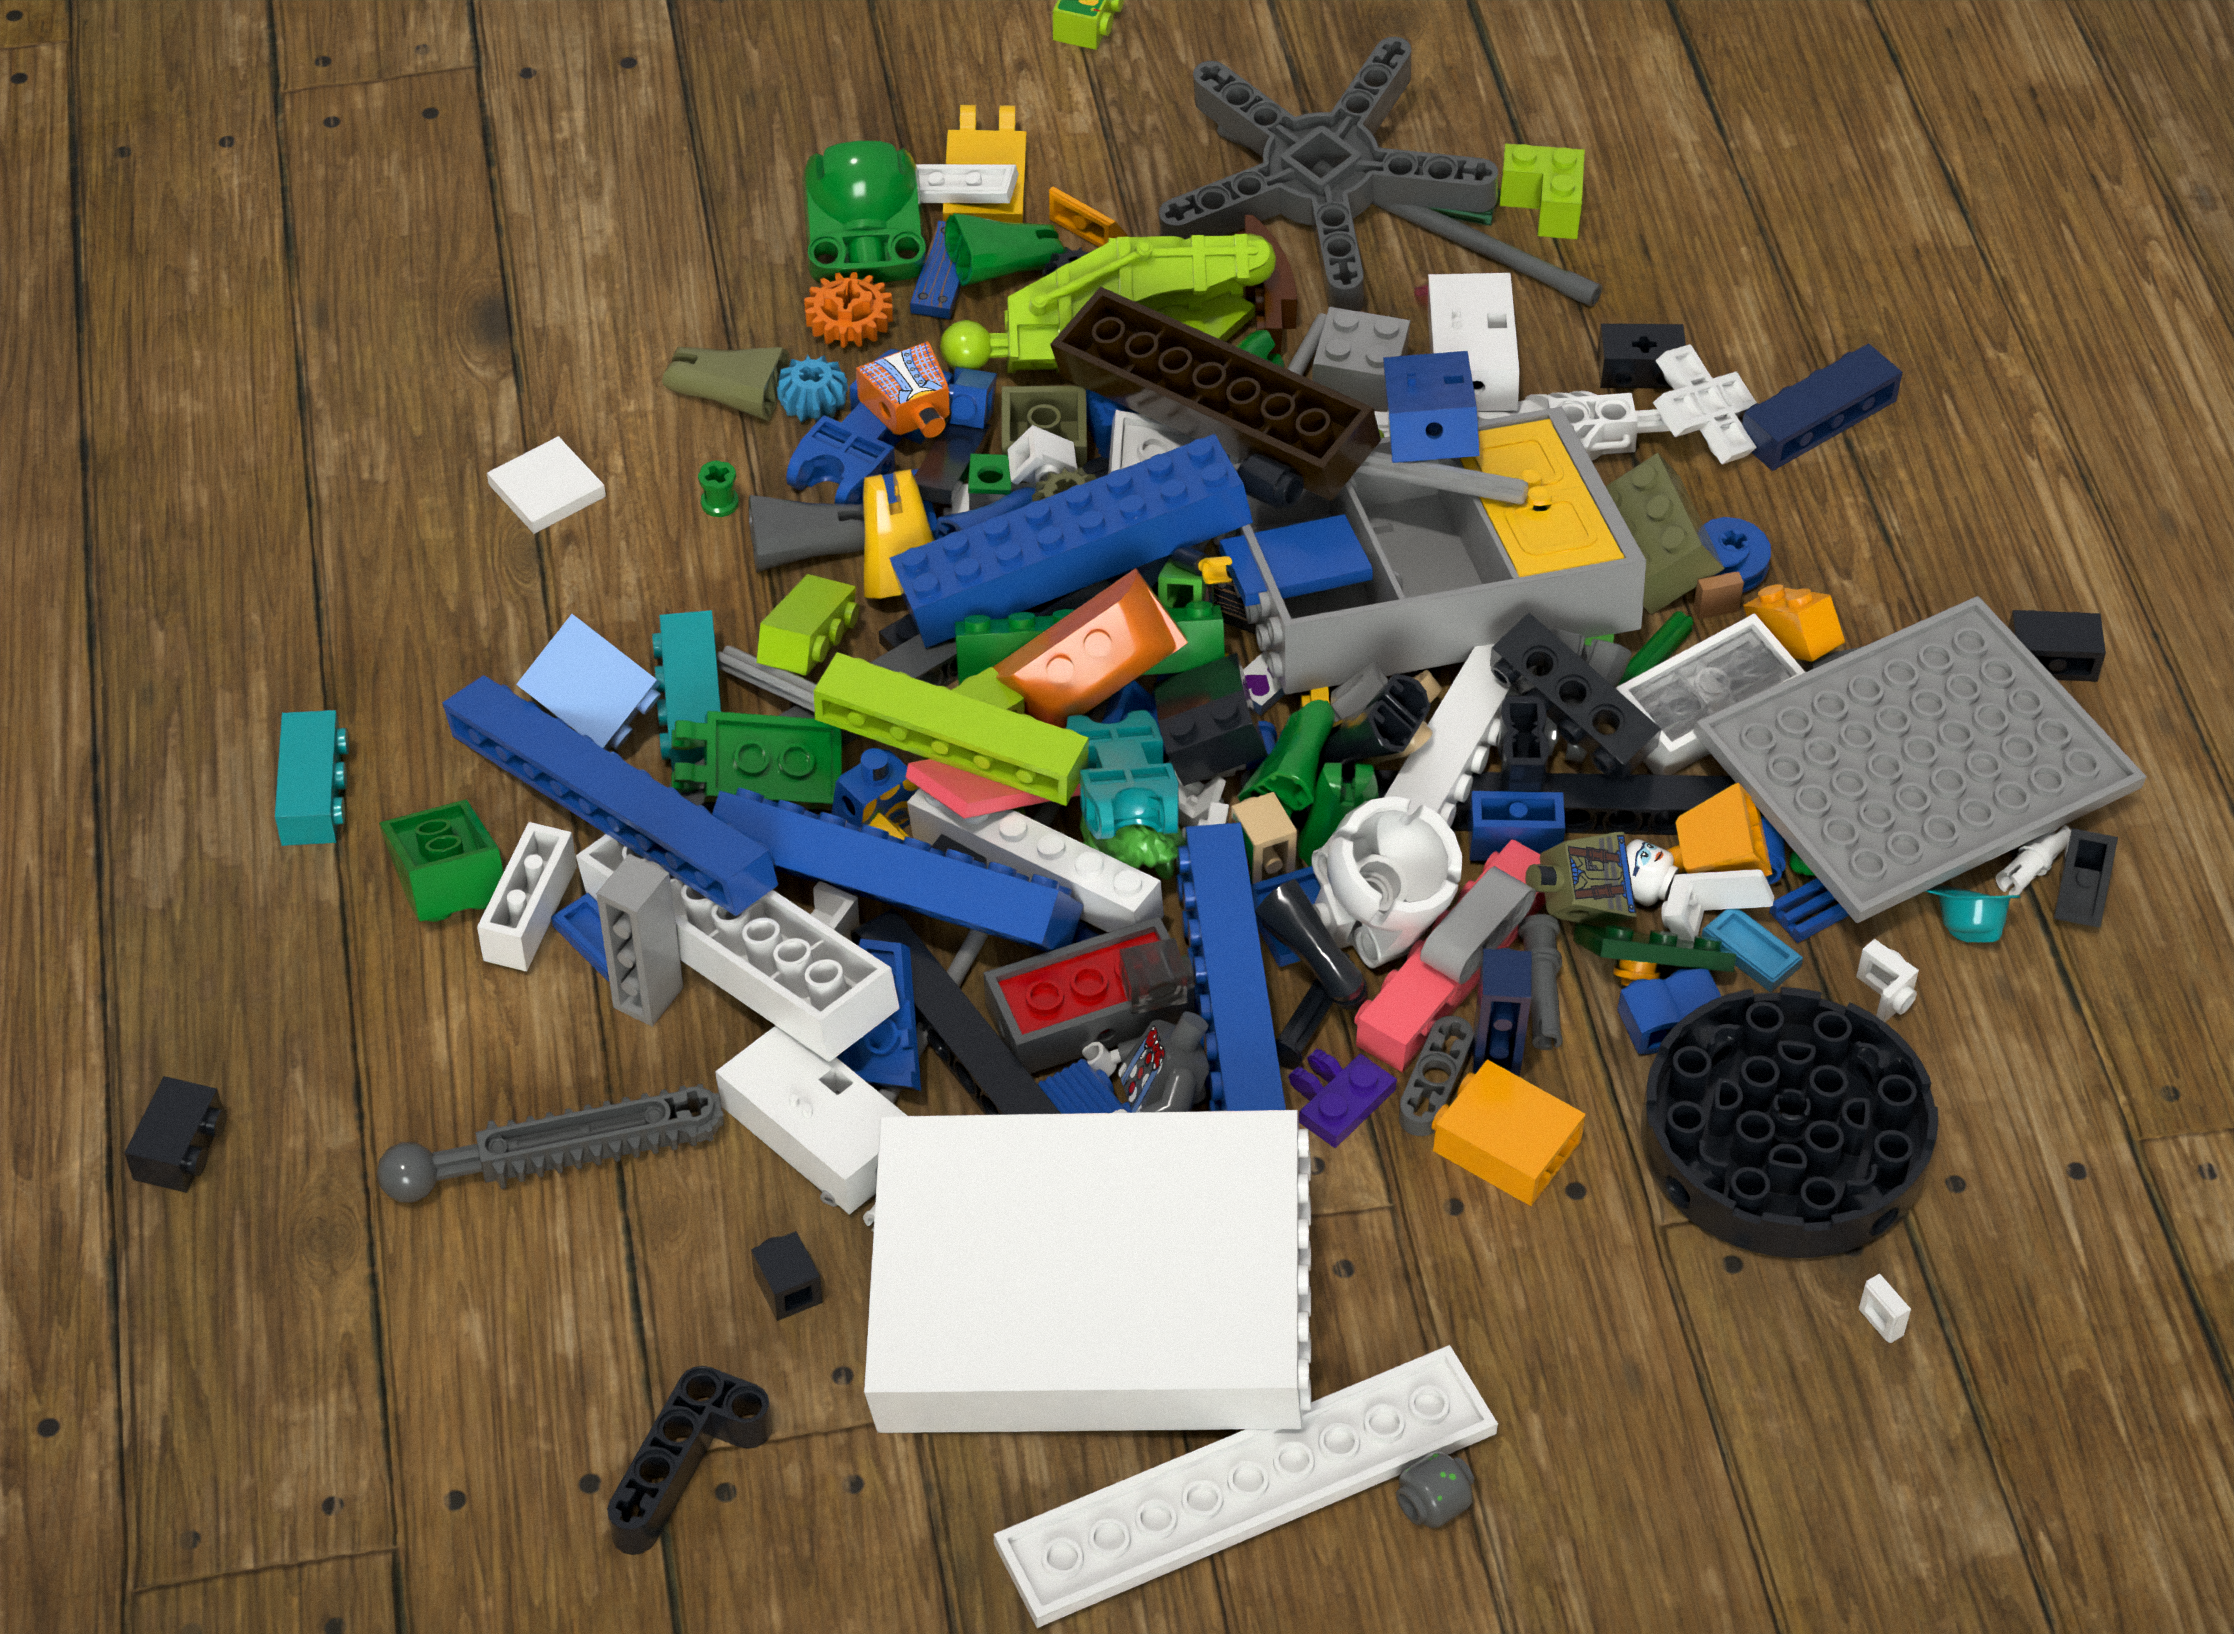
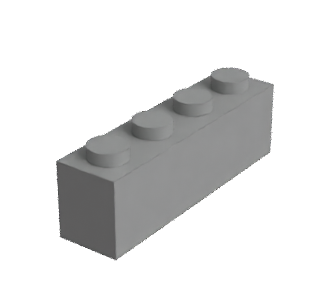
M628 854L596 893L613 1008L653 1027L684 988L670 875L659 864L653 861H644Z

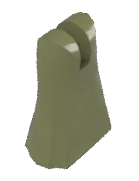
M677 347L672 357V363L667 366L664 372L662 383L667 389L674 392L713 400L769 421L777 404V387L779 386L780 372L783 368H789L790 355L788 350L783 347L738 350Z

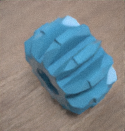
M807 354L804 361L800 362L791 359L789 368L781 369L777 396L787 416L797 415L801 423L808 418H814L818 422L823 415L834 419L836 411L844 409L848 381L845 378V373L841 372L838 362L828 363L824 355L817 360L811 359Z

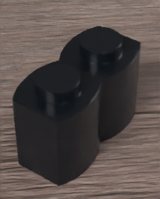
M1506 696L1502 703L1497 751L1501 760L1499 780L1501 791L1544 792L1549 744L1544 735L1546 708L1539 696Z

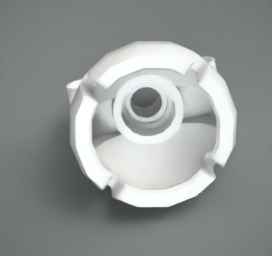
M1398 796L1365 801L1347 813L1325 845L1313 851L1312 867L1320 886L1330 884L1334 897L1346 912L1354 918L1355 923L1348 937L1362 961L1370 968H1376L1409 954L1415 942L1450 905L1458 890L1457 883L1461 880L1462 853L1455 833L1437 812L1425 805H1420L1413 814L1407 815L1411 800Z

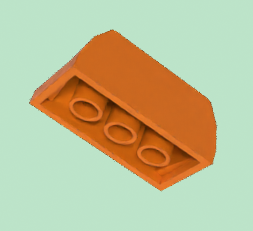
M1135 568L993 666V668L999 673L996 678L1002 684L1024 698L1026 715L1064 729L1067 727L1068 716L1086 714L1182 648L1188 641Z

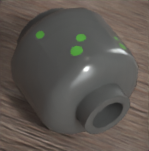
M1441 1451L1431 1452L1403 1470L1399 1477V1489L1396 1491V1498L1403 1513L1412 1523L1416 1525L1424 1524L1430 1528H1438L1470 1507L1473 1500L1471 1485L1474 1483V1476L1469 1466L1461 1458L1456 1457L1453 1459Z

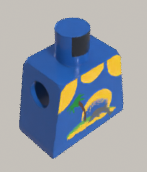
M868 749L861 755V763L842 774L837 779L832 815L847 820V823L862 828L863 824L869 825L880 812L904 829L911 824L907 801L916 793L919 787L906 778L907 766L890 750Z

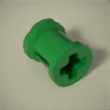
M718 460L708 462L701 467L698 474V481L704 489V493L701 495V507L706 514L713 517L728 516L738 508L739 497L733 489L737 477L736 471L728 462Z

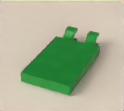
M707 711L705 723L687 720L675 722V730H672L671 734L672 749L690 750L704 747V765L675 763L674 772H671V787L678 792L704 789V802L716 803L719 791L736 795L739 787L764 795L765 799L776 803L779 800H784L806 809L832 810L835 783L842 775L841 728L815 720V718Z

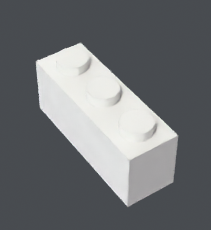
M528 822L477 926L483 961L522 971L528 970L551 922V916L555 914L577 868L572 832Z

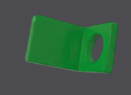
M970 454L968 493L1011 494L1012 482L1008 455Z

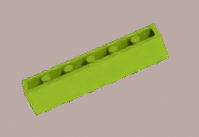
M837 652L813 690L815 720L1067 806L1080 782V770H1085L1088 767L1089 737L1080 735L1071 729H1063L1036 720L1030 715L1009 711L985 700H977L953 692L947 687L936 686L912 678L903 672H894L871 664L862 658H853Z

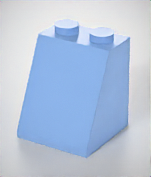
M573 614L570 615L516 684L582 736L588 735L597 745L607 751L611 747L618 750L625 743L633 731L628 726L639 711L643 715L648 713L661 695L656 691L661 684L660 681Z

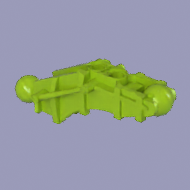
M1251 233L1235 234L1234 236L1191 235V238L1188 239L1177 236L1108 238V243L1071 263L1063 265L1051 274L1008 296V310L1004 312L1005 333H988L978 322L962 320L949 326L943 333L940 342L941 354L947 364L953 369L960 367L978 370L987 363L989 358H1006L1007 373H1015L1016 370L1056 369V373H1060L1050 344L1100 286L1153 310L1186 305L1188 310H1200L1202 304L1228 293L1230 298L1242 297L1243 287L1257 285L1270 278L1276 265L1275 252L1272 245L1265 238Z

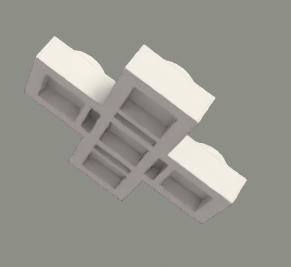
M1691 344L1668 350L1655 360L1663 371L1665 380L1674 390L1663 393L1653 404L1660 413L1663 423L1671 430L1674 437L1700 430L1708 442L1710 451L1717 456L1721 464L1744 458L1757 448L1738 419L1757 402L1737 371L1712 379Z

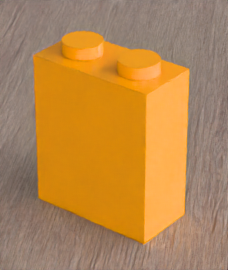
M1487 1059L1476 1074L1470 1072L1466 1075L1458 1089L1457 1098L1450 1106L1444 1104L1435 1115L1431 1126L1435 1130L1433 1151L1525 1204L1532 1206L1580 1144L1586 1114Z

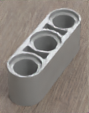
M1496 866L1490 868L1432 931L1421 950L1420 960L1459 984H1464L1481 967L1483 948L1497 949L1527 915L1534 902L1536 890Z

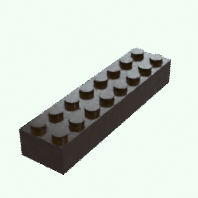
M1101 286L1050 344L1062 378L1195 439L1215 434L1225 452L1241 460L1249 458L1255 453H1261L1296 469L1298 475L1303 477L1304 489L1330 501L1335 498L1381 442L1373 407Z

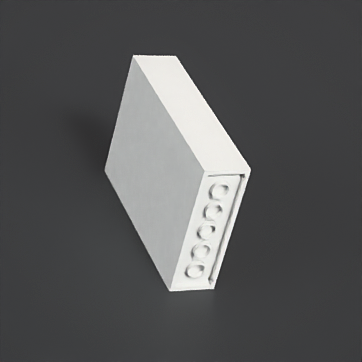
M1298 1111L881 1117L864 1388L877 1433L1302 1429V1410H1311V1380L1309 1379V1363H1311V1333H1309V1317H1311V1287L1309 1286V1271H1311V1242L1309 1241V1226H1311V1198L1309 1196L1311 1154L1309 1151L1308 1129H1299Z

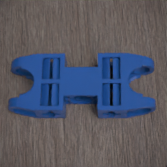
M890 349L876 360L900 352V350ZM943 370L942 373L949 387L950 383H954V374ZM856 379L849 387L851 413L842 423L823 415L801 439L788 465L787 485L800 491L807 486L811 488L820 482H835L839 484L835 495V503L863 505L864 477L896 472L894 447L903 437L920 445L927 438L920 429L903 435H896L889 430L858 399Z

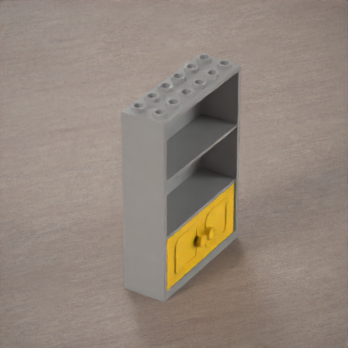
M1562 406L1478 421L1480 456L1423 460L1522 479L1528 483L1527 498L1523 504L1504 502L1360 473H1354L1332 501L1304 488L1298 502L1291 508H1275L1246 495L1253 523L1214 537L1213 541L1215 545H1219V540L1244 535L1267 592L1258 593L1260 604L1247 607L1244 604L1245 614L1248 623H1255L1256 638L1260 651L1267 650L1270 675L1273 679H1279L1285 695L1341 685L1373 661L1385 676L1465 662L1474 647L1496 644L1528 613L1533 615L1549 630L1560 629L1585 636V639L1641 629L1646 559ZM1390 437L1381 438V442L1373 451L1391 454ZM1241 463L1233 464L1236 471H1238ZM1345 514L1373 568V580L1282 599L1254 533ZM1233 581L1237 597H1241Z

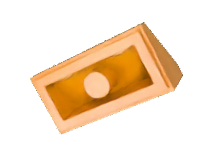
M1054 186L1049 189V219L1098 247L1108 243V238L1128 237L1115 220Z

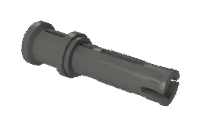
M1546 914L1528 916L1518 924V934L1523 939L1524 951H1532L1530 1003L1532 1044L1540 1050H1552L1551 1037H1553L1556 1048L1560 1047L1563 1042L1557 988V973L1562 967V955L1556 946V937L1559 935L1560 925L1556 918Z

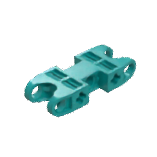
M1146 710L1130 711L1125 720L1111 724L1098 723L1090 720L1088 716L1083 717V715L1068 716L1066 729H1071L1080 735L1089 737L1088 767L1085 770H1080L1079 783L1080 807L1086 826L1097 840L1111 839L1113 836H1116V831L1119 828L1133 824L1150 826L1156 832H1162L1163 834L1178 833L1179 782L1172 763H1163V739L1158 725L1150 713Z

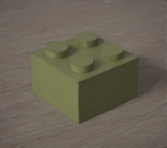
M1002 386V455H1008L1007 449L1034 425L1074 442L1077 467H1083L1087 463L1086 388L1082 386Z

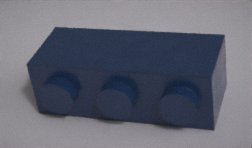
M1483 948L1473 1027L1472 1073L1474 1074L1478 1072L1488 1059L1520 1077L1531 1003L1532 951H1517L1510 948Z

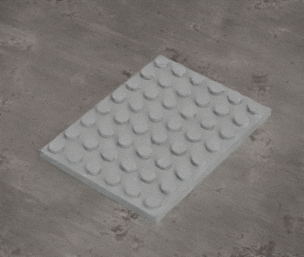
M1979 596L1696 721L1693 731L1695 736L1736 783L1739 782L1750 794L1755 806L1856 923L2141 789L2147 777Z

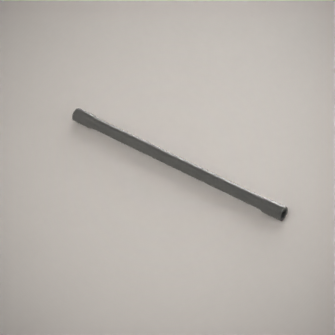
M1218 125L1217 134L1242 147L1251 149ZM1320 160L1309 170L1319 178H1322L1334 168L1324 160ZM1375 201L1371 203L1557 289L1561 294L1587 306L1593 307L1601 296V284L1575 272L1565 271L1428 207Z

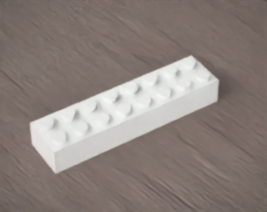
M607 834L576 855L585 891L596 901L598 890L628 854L644 861L648 860ZM670 875L680 960L828 1062L900 1009L890 966L773 889L735 916Z

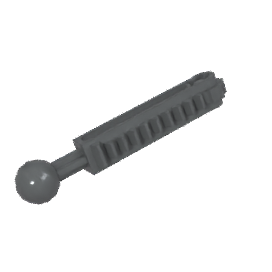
M698 1084L696 1087L688 1088L685 1085L680 1086L679 1091L668 1093L666 1089L660 1091V1095L653 1097L643 1093L641 1099L630 1101L628 1097H623L622 1103L613 1105L608 1100L603 1102V1107L593 1109L588 1104L584 1106L583 1111L573 1112L571 1108L565 1109V1114L558 1116L548 1112L545 1118L535 1120L533 1116H528L526 1122L518 1124L514 1120H508L507 1126L497 1127L495 1122L491 1120L488 1121L486 1130L475 1132L477 1144L433 1153L417 1142H400L389 1147L379 1160L377 1180L381 1189L388 1196L398 1202L414 1203L427 1197L439 1180L483 1172L485 1183L496 1181L501 1189H505L508 1178L517 1177L519 1182H524L527 1174L536 1173L538 1177H543L547 1170L555 1169L558 1173H563L564 1167L574 1165L578 1170L582 1169L583 1163L593 1161L597 1166L601 1165L602 1159L612 1157L617 1162L621 1160L622 1155L632 1154L634 1158L640 1157L641 1151L651 1150L653 1154H657L661 1147L670 1146L672 1150H677L680 1143L689 1142L691 1146H696L697 1142L704 1140L710 1142L714 1139L713 1135L718 1131L719 1127L724 1126V1112L721 1111L720 1095L703 1088V1084ZM698 1112L699 1116L692 1117L691 1113Z

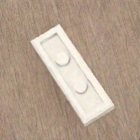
M916 164L919 171L921 203H1010L1019 176L1016 165Z

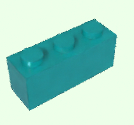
M336 710L282 713L275 821L281 846L336 843L337 824H345L344 798L339 797V789L347 788V769L345 762H341V755L349 754V736L347 728H340Z

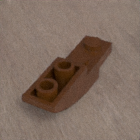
M1245 215L1244 231H1237L1236 234L1251 233L1262 236L1272 245L1276 256L1275 270L1270 278L1257 285L1245 286L1246 300H1255V312L1263 313V316H1256V330H1267L1275 343L1274 348L1268 355L1274 353L1281 355L1282 329H1296L1297 292L1295 280L1286 255L1274 236L1254 215Z

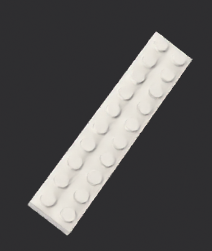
M1448 1345L1311 1402V1410H1302V1429H1245L994 1534V1545L1036 1627L1039 1628L1401 1475L1403 1470L1431 1452L1441 1451L1448 1455L1491 1437L1497 1433L1498 1423L1455 1352Z

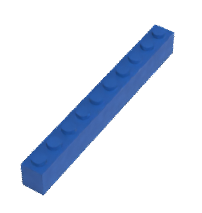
M483 675L442 702L452 735L455 739L643 858L659 864L670 875L733 915L737 916L778 886L773 867L775 858L771 850L760 841L755 842L742 834L733 824H726L714 817L704 806H696L683 798L673 787H665L654 780L645 770L636 769L626 763L617 753H610L597 745L588 735L582 736L569 728L562 719L553 718L540 710L534 702H527L520 698L508 686L504 684L499 685Z

